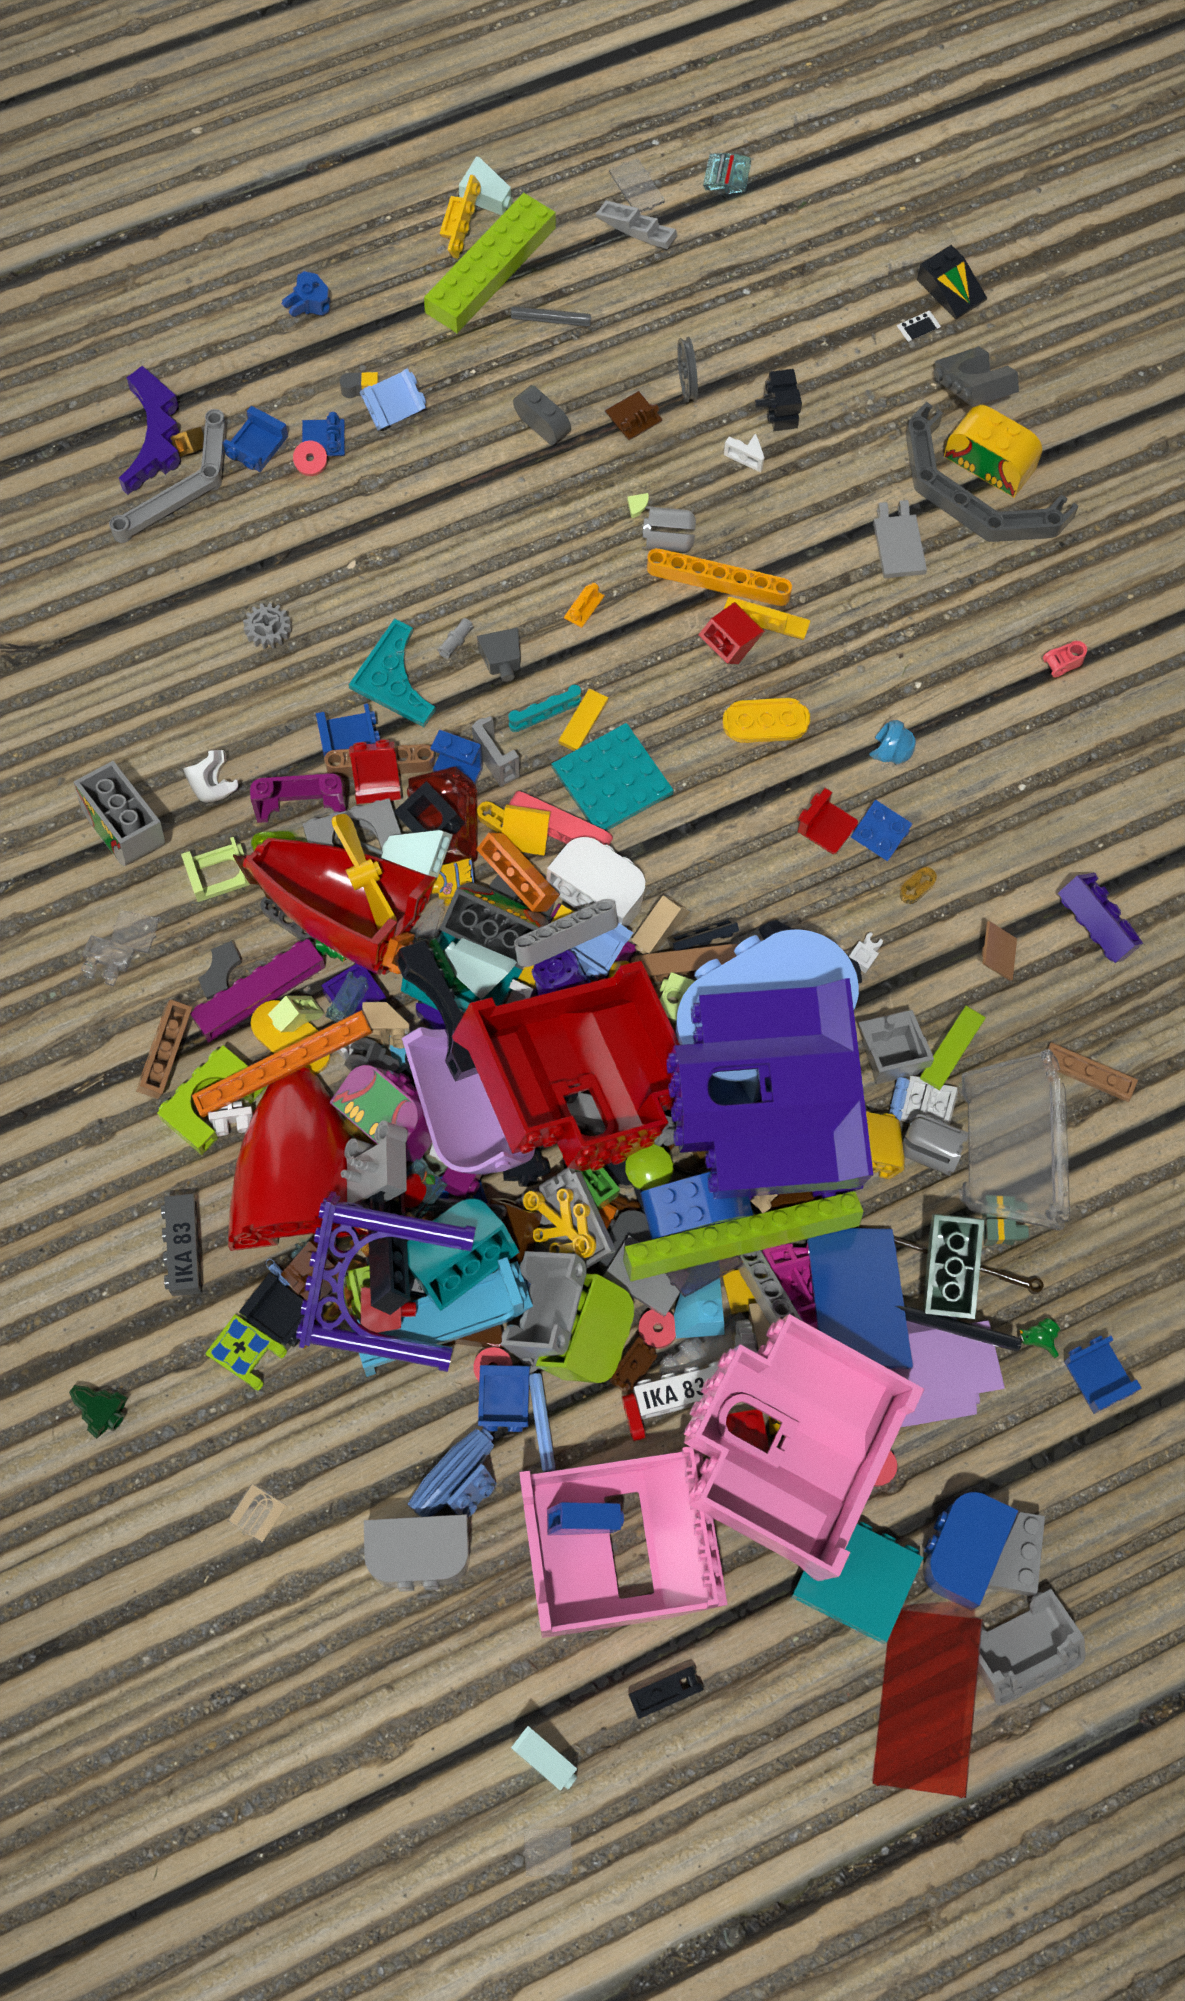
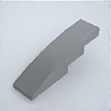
M606 200L596 213L597 218L621 232L661 248L668 249L678 236L676 229L661 226L658 223V219L641 215L639 208Z

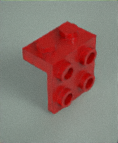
M824 788L821 794H815L810 802L811 807L808 810L804 809L798 818V821H800L798 833L829 853L836 854L857 827L858 820L832 804L830 801L833 792Z

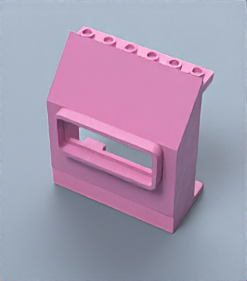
M684 1447L682 1452L531 1475L530 1471L519 1472L542 1638L670 1619L728 1605L714 1520L709 1515L689 1505L691 1497L688 1496L690 1489L695 1482L699 1483L703 1475L700 1473L704 1463L701 1452L694 1450L692 1447ZM637 1492L640 1499L654 1593L620 1599L610 1534L547 1535V1509L561 1502L605 1503V1497Z

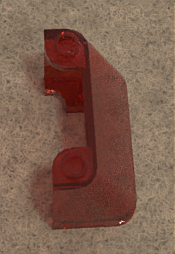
M457 767L408 778V798L427 781L465 822L460 831L453 834L443 864H450L471 858L472 863L476 862L478 857V851L476 850L478 847L477 789L474 782ZM433 804L417 817V821L423 828L430 831L437 829L443 820L442 814Z

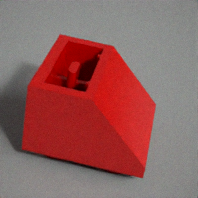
M734 602L712 617L699 633V636L727 664H739L765 630Z

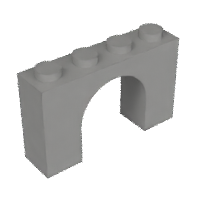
M390 799L377 800L365 806H354L350 810L333 812L327 817L313 818L303 823L308 843L333 847L338 835L333 828L332 817L338 814H347L353 821L355 828H365L371 831L376 836L381 851L389 836L401 835Z

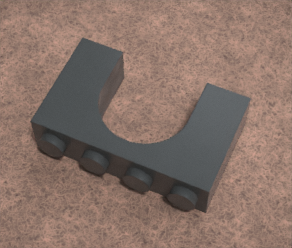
M980 346L935 361L934 377L936 381L973 407L1019 392L1018 372L1009 366L990 371L989 352Z

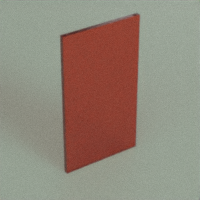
M906 1610L900 1611L887 1642L872 1784L966 1798L982 1619L978 1617L969 1618Z

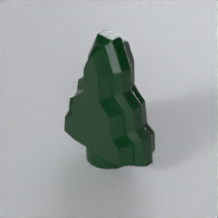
M74 1385L69 1391L73 1403L82 1410L81 1418L88 1424L87 1431L96 1439L107 1429L115 1431L123 1422L125 1414L121 1411L128 1400L126 1396L119 1392L111 1394L105 1390L95 1392L89 1387Z

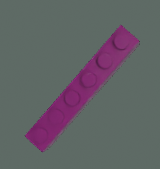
M309 939L298 941L289 951L276 955L267 965L257 967L248 977L238 979L226 991H219L207 1003L197 1005L190 1013L191 1017L209 1043L251 1016L261 1004L276 1000L325 968L323 958Z

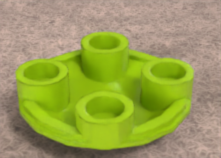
M653 1144L630 1155L626 1160L625 1172L628 1180L635 1188L645 1191L669 1183L673 1173V1162L664 1148Z

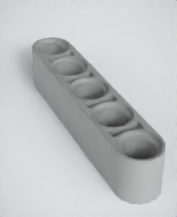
M612 900L599 901L518 937L514 941L518 964L523 967L533 966L615 929L618 926L615 902Z
M761 1250L739 1255V1272L769 1324H776L779 1318L783 1319L789 1314L802 1321Z

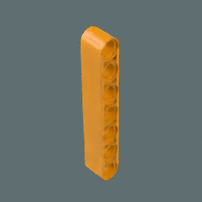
M658 548L649 551L647 557V571L655 577L777 606H784L790 601L792 584L788 579Z

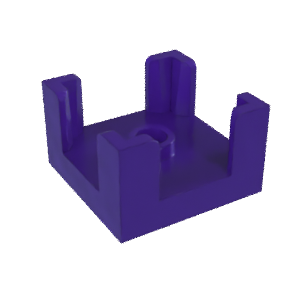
M358 964L353 965L321 985L324 996L329 1003H333L342 1019L361 1011L363 1002H387L386 996L368 970Z

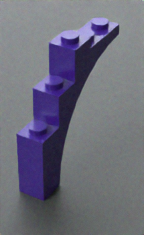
M143 366L127 377L130 391L141 402L147 413V431L140 453L132 465L119 477L121 488L127 495L137 490L146 480L155 476L159 470L166 475L181 463L178 450L170 444L172 442L170 437L179 434L177 422L169 416L179 408L176 395Z

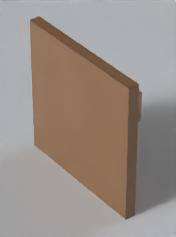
M990 921L987 922L985 945L982 948V964L1012 981L1017 938Z

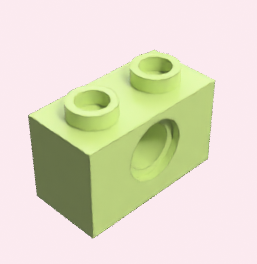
M671 972L668 980L664 978L660 992L663 993L660 1002L672 1028H676L677 1013L681 999L686 990L695 981ZM674 997L677 998L679 1002L672 1004L668 1001V999Z

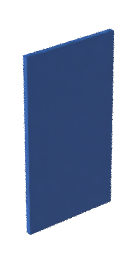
M849 1228L808 1238L807 1244L818 1330L888 1369H912L913 1361L905 1311L896 1307H904L893 1229Z

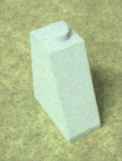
M476 156L459 184V197L463 198L470 175H475L481 184V191L477 196L475 205L503 215L506 209L512 205L511 187L481 158Z
M436 830L389 836L383 845L381 858L438 878L452 834Z
M464 938L457 944L452 941L443 951L454 975L481 1000L517 963L509 957Z
M527 1726L511 1747L516 1754L560 1791L564 1787L569 1790L578 1778L574 1774L577 1768L529 1726Z

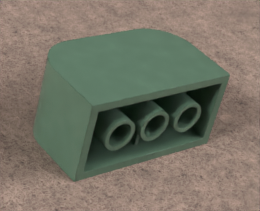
M932 1214L923 1299V1311H925V1314L975 1319L984 1230L983 1219Z

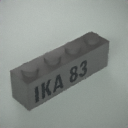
M194 1194L164 1197L165 1205H161V1216L166 1221V1228H162L163 1242L167 1243V1251H163L164 1266H168V1275H164L165 1289H169L172 1296L201 1294L197 1199Z

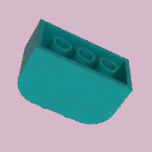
M478 1199L463 1200L434 1220V1222L465 1228L466 1225L476 1227L471 1252L408 1240L407 1242L408 1267L422 1290L440 1312L499 1268L498 1260L507 1257L509 1261L519 1253L504 1223L483 1201Z

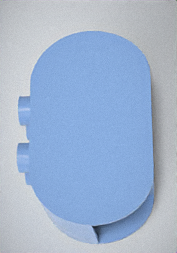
M794 929L775 933L763 941L757 935L751 936L735 948V958L723 965L718 959H713L696 971L694 976L697 980L686 990L679 1004L675 1035L680 1045L694 1044L693 1033H696V1024L691 1022V1009H693V1003H696L699 995L817 987L850 978L853 1008L855 1009L859 994L857 974L846 953L835 942L821 934ZM758 1069L714 1073L708 1082V1091L711 1099L718 1105L757 1102L761 1099ZM765 1078L766 1092H771L770 1078Z

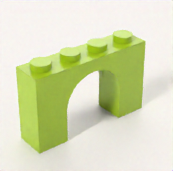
M224 1045L219 1050L215 1049L209 1055L208 1061L203 1066H199L194 1070L189 1081L182 1083L176 1089V1094L170 1100H166L161 1104L157 1113L159 1118L198 1153L203 1155L218 1137L216 1132L195 1114V1102L192 1095L249 1066ZM267 1086L243 1098L252 1104Z

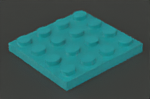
M627 723L551 763V768L587 821L605 831L632 818L674 793L671 785Z

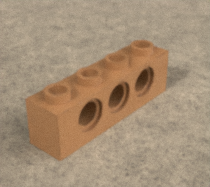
M171 999L165 1005L136 1092L159 1099L163 1094L192 1010L191 1006Z

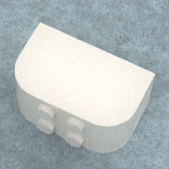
M589 837L576 838L564 847L547 868L546 880L560 894L559 898L578 911L602 900H612L616 904L618 923L626 928L640 912L645 890L644 875L640 869L633 865L630 859L621 857L609 845H603Z

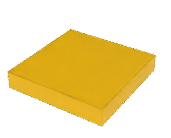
M506 805L502 833L506 835L520 852L545 856L551 812Z

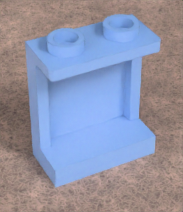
M618 923L615 929L569 950L576 956L586 976L593 981L603 980L608 975L609 969L633 932Z

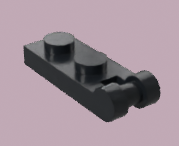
M690 1666L628 1694L638 1720L704 1691L702 1683L698 1682L695 1675L697 1673L695 1666ZM686 1678L689 1688L685 1690L682 1689L679 1682Z

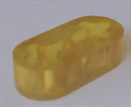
M929 867L918 870L902 885L899 894L900 899L906 904L916 903L935 885L937 879L936 872ZM922 877H930L929 881L926 880L922 884L920 883ZM913 888H916L914 895H906L907 890L911 891Z

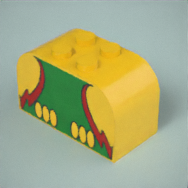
M978 405L970 409L950 435L943 457L1015 498L1035 472L1043 448L1039 438L1029 429L991 407Z

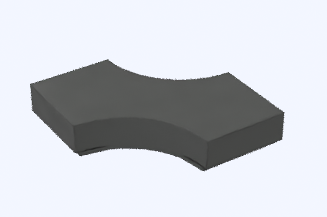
M232 941L211 949V965L208 971L198 978L207 1000L212 999L219 991H226L228 989L227 983L231 971L241 964Z

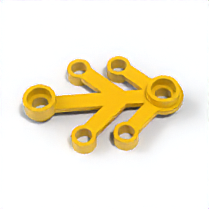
M560 1189L557 1192L561 1216L545 1203V1197L541 1192L529 1191L524 1195L523 1204L527 1210L540 1211L556 1226L549 1229L545 1227L536 1228L533 1232V1238L536 1242H546L549 1238L567 1236L573 1241L572 1243H552L549 1247V1252L557 1253L556 1247L558 1246L559 1253L575 1252L581 1258L591 1257L595 1253L596 1241L592 1235L588 1234L586 1217L590 1214V1207L586 1203H578L574 1206L573 1213L577 1217L578 1232L573 1228L570 1202L573 1200L571 1189ZM564 1192L567 1195L566 1200L563 1197ZM581 1207L583 1208V1214L580 1213ZM541 1231H542V1233H543L542 1239L540 1238V1232H541Z

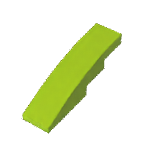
M965 1006L934 1054V1061L931 1067L924 1070L920 1079L940 1091L986 1017Z

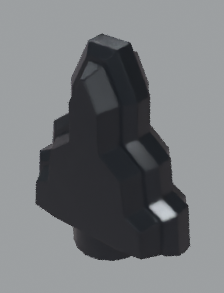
M535 1149L534 1156L530 1161L503 1171V1181H518L520 1187L535 1185L538 1183V1177L551 1173L548 1162L542 1159L540 1151Z

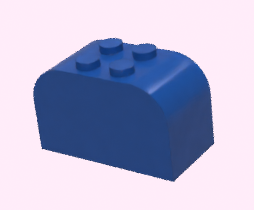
M711 1172L654 1187L640 1193L651 1240L753 1216L749 1197L714 1199L713 1193H709L708 1178H710Z
M977 1492L966 1493L954 1501L945 1512L943 1511L938 1516L933 1527L937 1532L932 1538H929L924 1549L927 1556L923 1564V1576L928 1587L934 1593L969 1610L980 1606L1018 1510Z

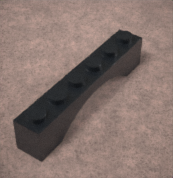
M425 940L400 948L394 960L403 978L422 990L434 1002L443 1018L448 1038L445 1062L454 1081L456 1082L478 1074L469 1051L456 1043L452 1038L464 1012L458 1008L454 993L451 988H448L444 980V973L441 968H438L434 960L432 949L427 946Z

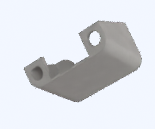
M525 1251L520 1271L523 1277L531 1283L529 1296L533 1307L523 1313L520 1327L516 1325L507 1326L502 1334L501 1345L521 1359L562 1355L567 1351L586 1277L585 1262L577 1254Z

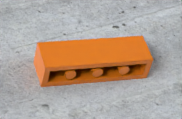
M488 833L476 848L480 855L532 912H547L560 896L504 833Z

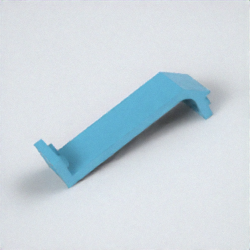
M506 1257L498 1260L499 1268L496 1272L487 1276L441 1312L428 1296L411 1301L416 1302V1317H401L400 1329L379 1332V1334L442 1345L509 1322L533 1307L518 1262L509 1264ZM359 1353L366 1377L376 1374L374 1367L395 1361L394 1359Z

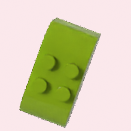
M586 1274L567 1351L562 1355L538 1357L536 1366L565 1381L603 1383L609 1380L615 1373L621 1360L622 1351L634 1318V1304L629 1293L598 1274Z

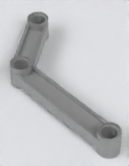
M211 409L205 415L206 421L200 470L125 514L112 517L109 525L117 542H128L132 535L207 491L216 490L221 487L224 455L223 442L227 430L222 411Z

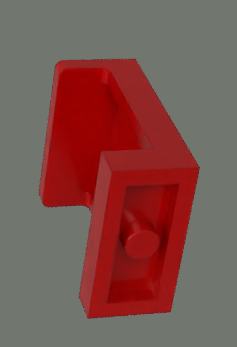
M383 739L376 741L375 744L357 742L350 746L349 757L352 764L356 804L374 803L377 800L382 801L385 799H390V801L400 800L401 787L394 741L389 742V740Z

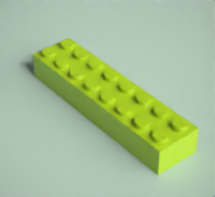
M523 192L424 296L425 313L458 333L556 229V212Z

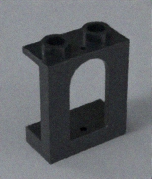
M427 781L394 811L413 833L430 831L423 828L416 818L431 804L440 811L443 817L441 825L432 831L441 830L453 836L465 824L464 820Z

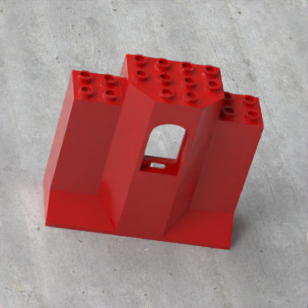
M642 961L621 965L611 978L499 1006L495 1005L493 998L472 1002L469 1004L452 1035L456 1043L469 1051L512 1154L518 1152L526 1154L533 1151L536 1147L544 1146L546 1148L557 1143L567 1168L579 1171L588 1169L596 1171L604 1167L605 1164L612 1163L616 1165L622 1163L630 1155L652 1146L656 1138L663 1133V1129L669 1123L664 1111L673 1107L674 1097L670 1098L669 1083H671L672 1073H667L666 1059H668V1054L672 1053L674 1045L680 1044ZM589 1090L606 1130L597 1136H586L580 1133L564 1096Z

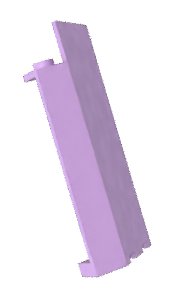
M944 1316L957 1320L956 1317ZM989 1320L970 1323L976 1326L991 1329ZM906 1321L913 1368L890 1370L924 1388V1391L915 1411L905 1416L901 1427L976 1415L977 1404L980 1403L979 1393L1005 1389L994 1345Z

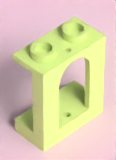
M234 837L230 838L231 845L195 857L191 856L190 851L181 854L198 902L250 885L241 869L239 874L232 879L205 888L201 885L197 870L227 860L235 861L233 854L244 856L241 844L236 845Z

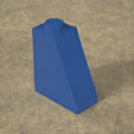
M561 1502L547 1509V1535L615 1533L621 1530V1526L624 1523V1513L621 1511L620 1504Z

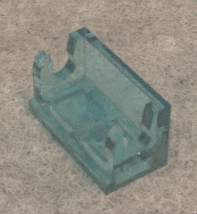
M349 971L331 1006L327 1008L325 1017L339 1022L353 1015L368 989L365 977L360 976L357 979Z

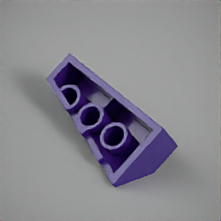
M1096 873L1077 875L1058 893L1062 898V903L1074 912L1077 922L1087 928L1091 939L1101 945L1105 950V956L1110 961H1114V963L1124 961L1143 942L1128 920L1120 918V908L1117 904L1108 900L1109 892L1107 889L1097 884L1096 881L1099 878Z

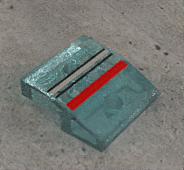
M730 153L710 154L703 183L705 191L724 188L726 194L745 192L752 161L751 158Z

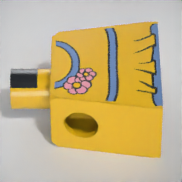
M471 858L441 866L431 893L439 894L440 905H450L457 887L465 883H474Z

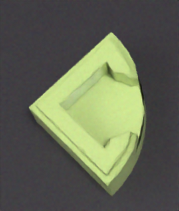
M648 493L627 496L631 518L639 516L648 505Z

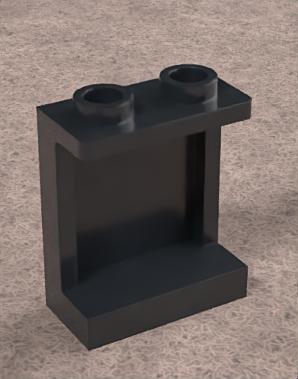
M269 1273L240 1309L239 1313L243 1319L272 1340L284 1346L287 1351L291 1346L293 1348L296 1347L300 1339H296L298 1325L301 1323L302 1317H305V1315H301L303 1299L279 1283L278 1279Z

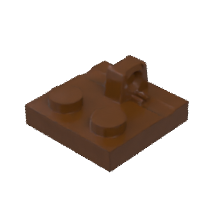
M314 1239L306 1244L280 1274L292 1286V1289L305 1300H308L309 1291L305 1290L308 1275L312 1276L314 1268L309 1266L312 1251L317 1252L318 1243L314 1242ZM328 1254L326 1268H332L338 1263ZM338 1272L336 1275H334V1276L337 1278V1280H338L339 1272ZM324 1279L320 1300L333 1290L331 1284Z

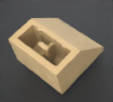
M363 1002L362 1012L373 1032L364 1038L379 1043L382 1048L390 1045L399 1049L405 1048L402 1038L411 1033L409 1023L387 1002Z

